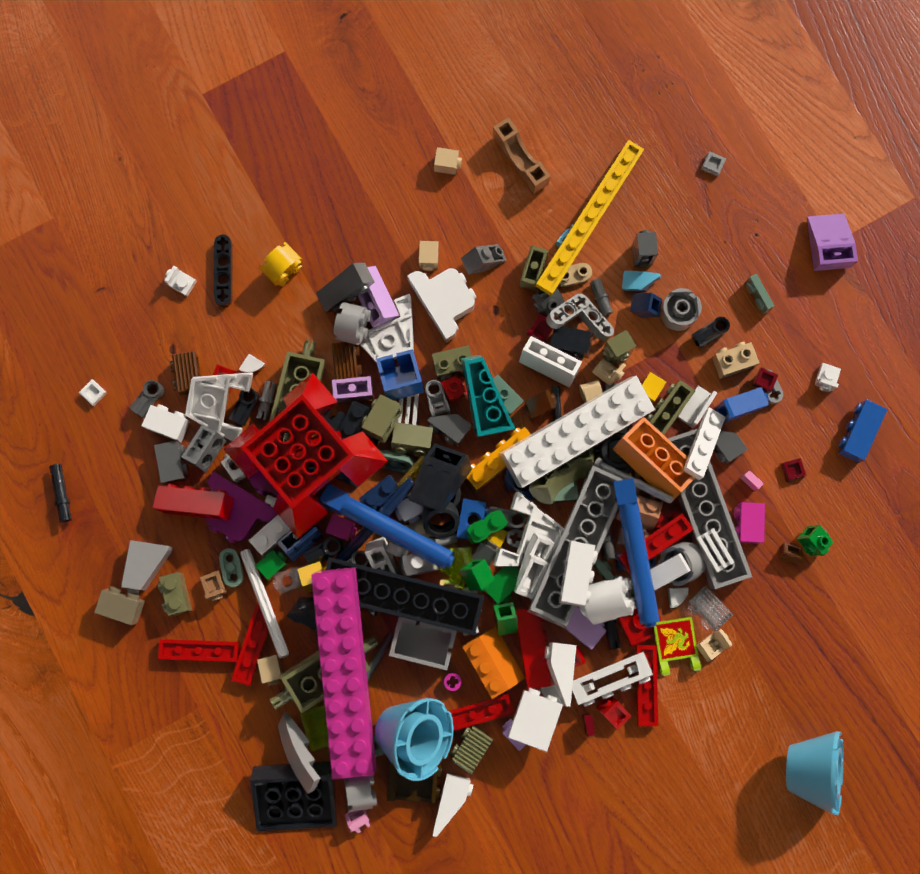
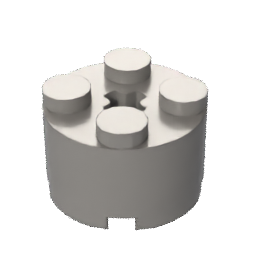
M679 288L670 292L664 299L660 310V317L664 326L675 331H683L690 328L701 313V301L689 289Z
M343 302L340 306V309L343 310L341 314L337 313L335 319L334 335H337L335 340L359 345L362 339L366 340L368 329H366V325L371 318V310H367L366 307Z
M681 542L661 552L658 565L681 553L691 570L671 581L672 585H684L697 579L705 571L706 566L703 555L695 543Z
M373 776L344 778L349 813L373 809V806L377 805L376 794L374 790H371V785H374Z

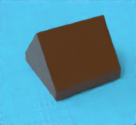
M783 543L779 559L798 565L803 561L802 548Z

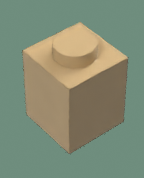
M437 147L434 172L456 175L457 169H461L462 164L459 151Z
M420 241L419 268H423L425 271L438 269V241Z
M274 655L258 659L262 683L268 682V686L280 683L279 679L281 678L279 675L283 673L279 656Z

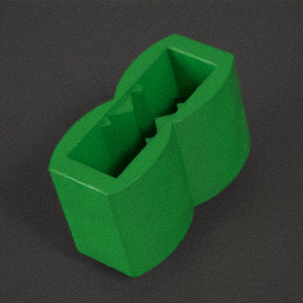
M497 510L486 515L482 520L469 525L464 532L470 543L474 544L485 540L491 533L503 529L508 521L502 511Z

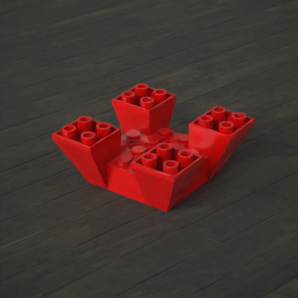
M314 373L310 374L283 397L287 408L266 426L259 430L255 424H252L224 448L225 452L248 479L260 470L279 494L273 509L298 539L328 514L314 494L342 471L359 487L389 462L364 432L342 440L323 415L335 406L338 401ZM290 432V440L284 442L283 435ZM318 434L319 441L316 444H312L311 437ZM302 447L304 450L303 455L296 457V450ZM287 460L288 467L282 471L280 464L282 461ZM315 462L317 466L316 470L313 473H310L308 471L309 464Z

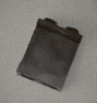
M390 761L387 801L406 800L435 804L436 799H440L441 787L437 786V778H441L442 766H437L439 769L430 777L420 781H413L403 777Z

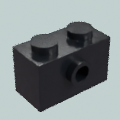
M562 326L553 330L550 346L568 355H572V357L578 360L588 359L593 334L590 331Z

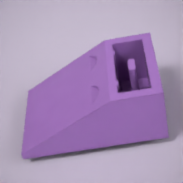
M845 214L807 217L814 271L851 268L858 262L856 243Z

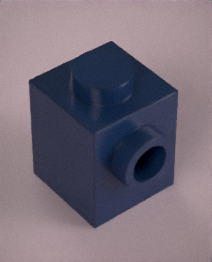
M634 293L630 312L641 318L659 317L663 299L653 293Z

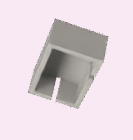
M399 617L389 656L447 670L452 653L448 651V648L453 649L457 631L420 622L418 626L415 620Z

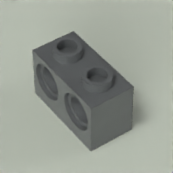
M202 424L181 457L192 466L206 473L226 440L219 433Z

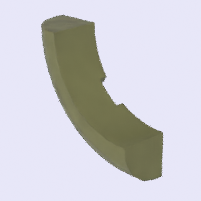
M595 447L589 448L530 483L529 490L532 496L542 503L553 504L555 497L564 487L576 480L587 477L589 470L596 461Z

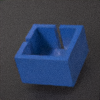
M413 349L396 353L399 364L397 367H395L393 354L376 358L387 398L397 400L424 393Z

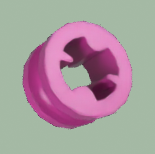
M449 673L446 675L444 685L448 690L455 691L460 688L462 681L458 674ZM450 676H455V680L458 679L459 681L455 684L454 688L447 684V680L451 678Z

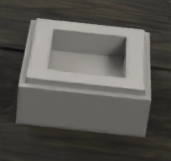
M709 151L701 170L718 177L726 158Z

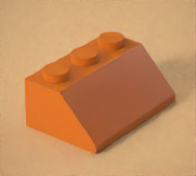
M496 627L462 646L492 699L525 679L502 636L498 635Z

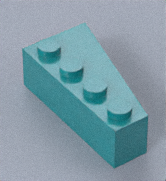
M476 355L461 358L474 433L480 437L516 429L493 381L484 357Z

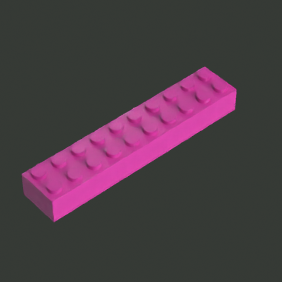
M356 567L315 571L311 576L333 779L374 776L377 767Z

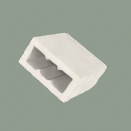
M529 688L528 691L523 690L508 737L547 752L563 704L558 703L559 698L551 695L545 698L539 696L540 691Z

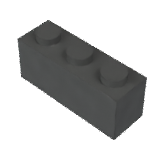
M352 263L316 292L326 313H339L343 310L340 309L343 302H354L359 294L367 292L370 289L369 287L375 282L365 263Z

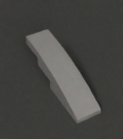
M285 712L278 724L281 742L296 777L308 794L315 790L320 780V777L312 768L315 759L307 750L310 741L288 712Z

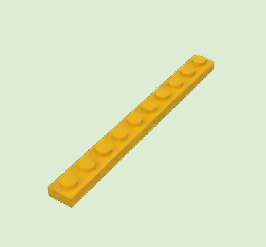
M630 140L627 141L535 287L550 296L553 295L644 151L642 147Z

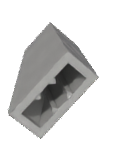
M130 540L121 587L127 588V592L139 594V590L146 591L172 553L173 547Z

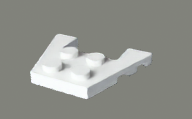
M410 293L394 300L400 314L399 318L369 329L366 340L362 339L360 345L375 362L376 358L393 354L395 360L397 359L396 353L411 349L414 351Z
M253 373L193 377L191 379L185 415L197 423L216 431L222 437L233 441L242 433L243 427L224 423L229 390L232 387L249 392Z
M515 492L510 509L528 515L517 554L498 548L493 565L521 566L534 532L550 538L555 543L547 560L549 563L564 528L539 510L534 503L528 501L523 494Z

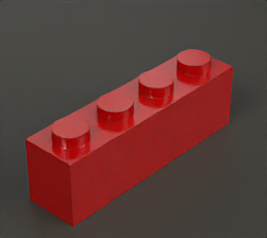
M167 484L166 487L158 486L152 508L164 514L229 521L234 498L229 496L227 491L216 489V492H213L203 487H200L199 490H194L190 486L178 488L176 485Z
M529 608L515 610L527 689L552 686L551 682L553 679L547 665V659L545 658V642H548L546 630L542 629L541 623L545 622V619L528 612Z

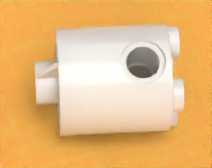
M619 576L616 579L590 584L588 587V591H591L590 601L584 607H580L581 613L593 625L633 615L634 609H637L635 598L631 597L629 578L624 579L623 576Z

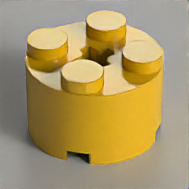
M286 242L283 243L284 247L279 245L264 259L266 264L264 266L262 264L259 266V269L274 285L279 284L281 287L289 281L287 278L289 275L298 273L303 267L301 265L302 258Z

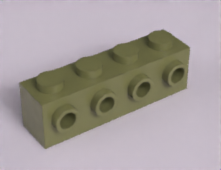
M681 380L676 385L671 384L666 391L669 394L665 400L661 398L655 406L658 409L654 415L650 414L647 418L663 435H665L695 393L693 388Z

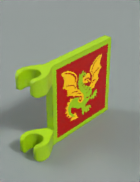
M692 617L656 622V626H653L660 674L663 676L670 675L668 661L690 658L691 670L700 671L701 664L696 647Z

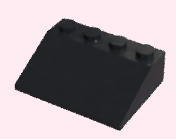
M331 761L313 763L312 768L318 774L320 780L315 790L308 794L296 777L290 764L253 766L250 784L257 832L337 827L335 779L332 777Z

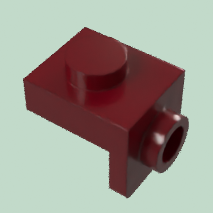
M540 313L526 334L529 338L532 336L545 342L553 328L547 324V316L543 313Z

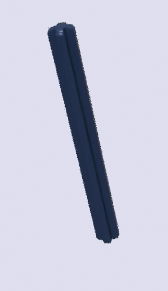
M407 478L378 512L388 517L412 491L415 481ZM363 527L335 559L347 562L353 553L374 532Z

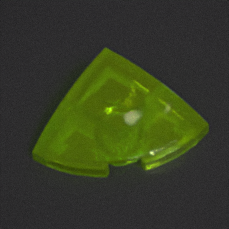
M471 547L447 548L453 551L452 556L455 559L450 568H440V570L451 577V579H448L451 584L459 588H467L468 586L460 569L472 561Z

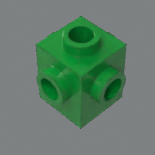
M821 525L807 526L797 538L804 551L810 556L825 555L828 553L829 547L834 543L829 537L828 532Z

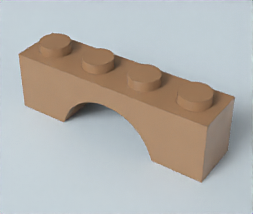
M508 117L493 127L494 139L531 191L535 194L549 185L550 174L540 161H536L530 155L522 142L519 131Z

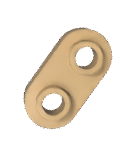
M587 263L571 265L566 273L568 278H563L559 286L569 287L589 281L592 276V268ZM584 269L586 274H581L580 270Z

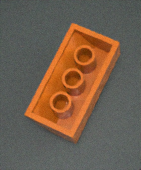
M645 417L622 437L613 448L651 486L671 495L673 500L695 478L683 471L688 457Z

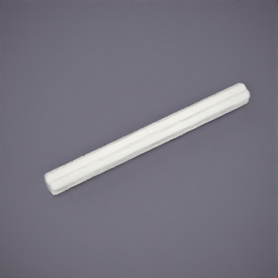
M250 549L240 552L277 654L279 658H284L289 655V651L258 569L255 566V561Z

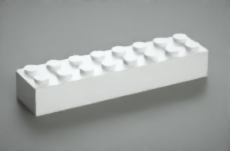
M632 376L499 454L516 485L523 488L654 411L655 408L638 377Z

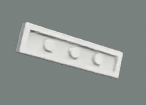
M710 407L704 413L683 468L684 472L698 480L704 477L725 420V416Z

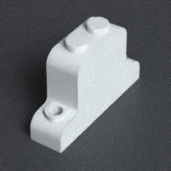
M453 268L447 269L432 279H428L427 275L420 271L409 274L407 276L408 282L445 342L448 343L456 337V331L459 330L455 321L473 311L475 298H477L473 289H468L466 286L467 280L462 272L458 273Z

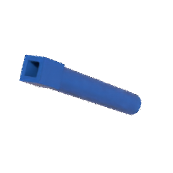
M634 479L614 481L639 622L644 624V627L656 626V622L660 621Z
M331 484L327 485L319 499L322 506L330 511L353 520L442 569L450 568L455 559L452 556L453 551L353 499L348 493Z

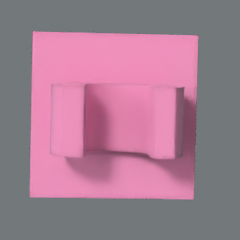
M366 810L345 814L348 827L352 832L355 830L357 833H360L359 827L364 824L370 827Z

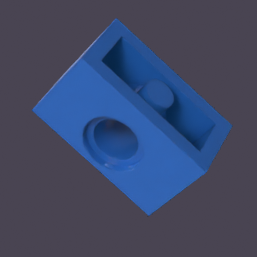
M463 499L457 539L469 540L464 532L469 526L468 518L476 516L480 521L488 515L489 508H486V502Z

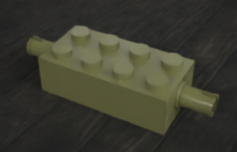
M305 340L302 354L287 351L270 421L287 408L283 397L310 374L314 373L322 381L325 359L313 357L316 342L311 340L310 344V340ZM290 432L285 433L283 441L287 442L290 440Z
M373 635L363 641L364 653L379 646ZM319 651L280 674L279 677L285 685V690L269 700L275 710L289 701H294L301 713L324 699ZM366 662V672H367V671H369V670H371V669H370V667L368 666V664H367V662Z

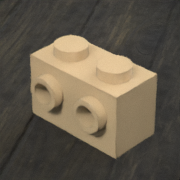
M745 342L737 343L734 345V348L729 350L727 347L717 350V354L712 358L720 379L755 368L759 364L752 342L747 344Z

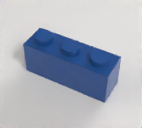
M867 399L858 403L853 411L855 413L853 420H850L846 426L847 434L841 438L838 447H840L838 453L857 463L865 461L888 409Z

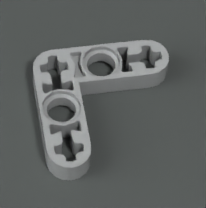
M576 294L553 309L546 318L547 324L551 328L558 329L576 316H579L601 341H607L614 334L612 325L583 294ZM564 308H568L572 314H567ZM588 314L593 315L596 321L591 320Z

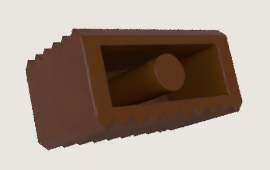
M347 342L332 343L335 380L362 376L361 365L357 364V358L360 357L359 346Z
M193 351L172 355L173 361H170L171 372L175 374V379L172 380L174 391L177 390L179 395L189 394L191 379L201 376L198 355Z

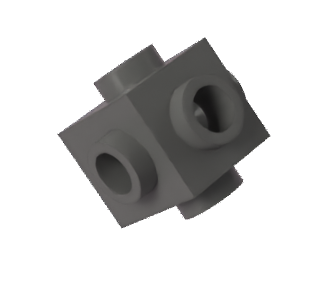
M557 288L552 296L540 289L531 296L535 303L533 306L536 311L546 316L565 302Z

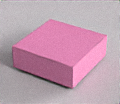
M751 471L741 476V479L754 491L763 485V482Z

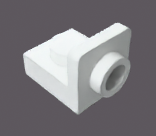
M173 266L172 269L166 272L164 280L170 288L188 297L197 282L196 279L180 271L176 266Z
M822 363L814 385L820 387L819 389L825 392L834 391L839 385L837 380L841 369Z

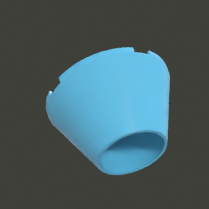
M425 698L394 705L384 710L376 723L375 739L377 744L397 771L409 780L420 781L433 775L439 769L437 766L442 758L446 759L453 740V719L443 702L433 698Z
M839 731L790 745L786 763L787 790L835 816H838L842 799L840 792L841 785H843V739H840L842 732Z

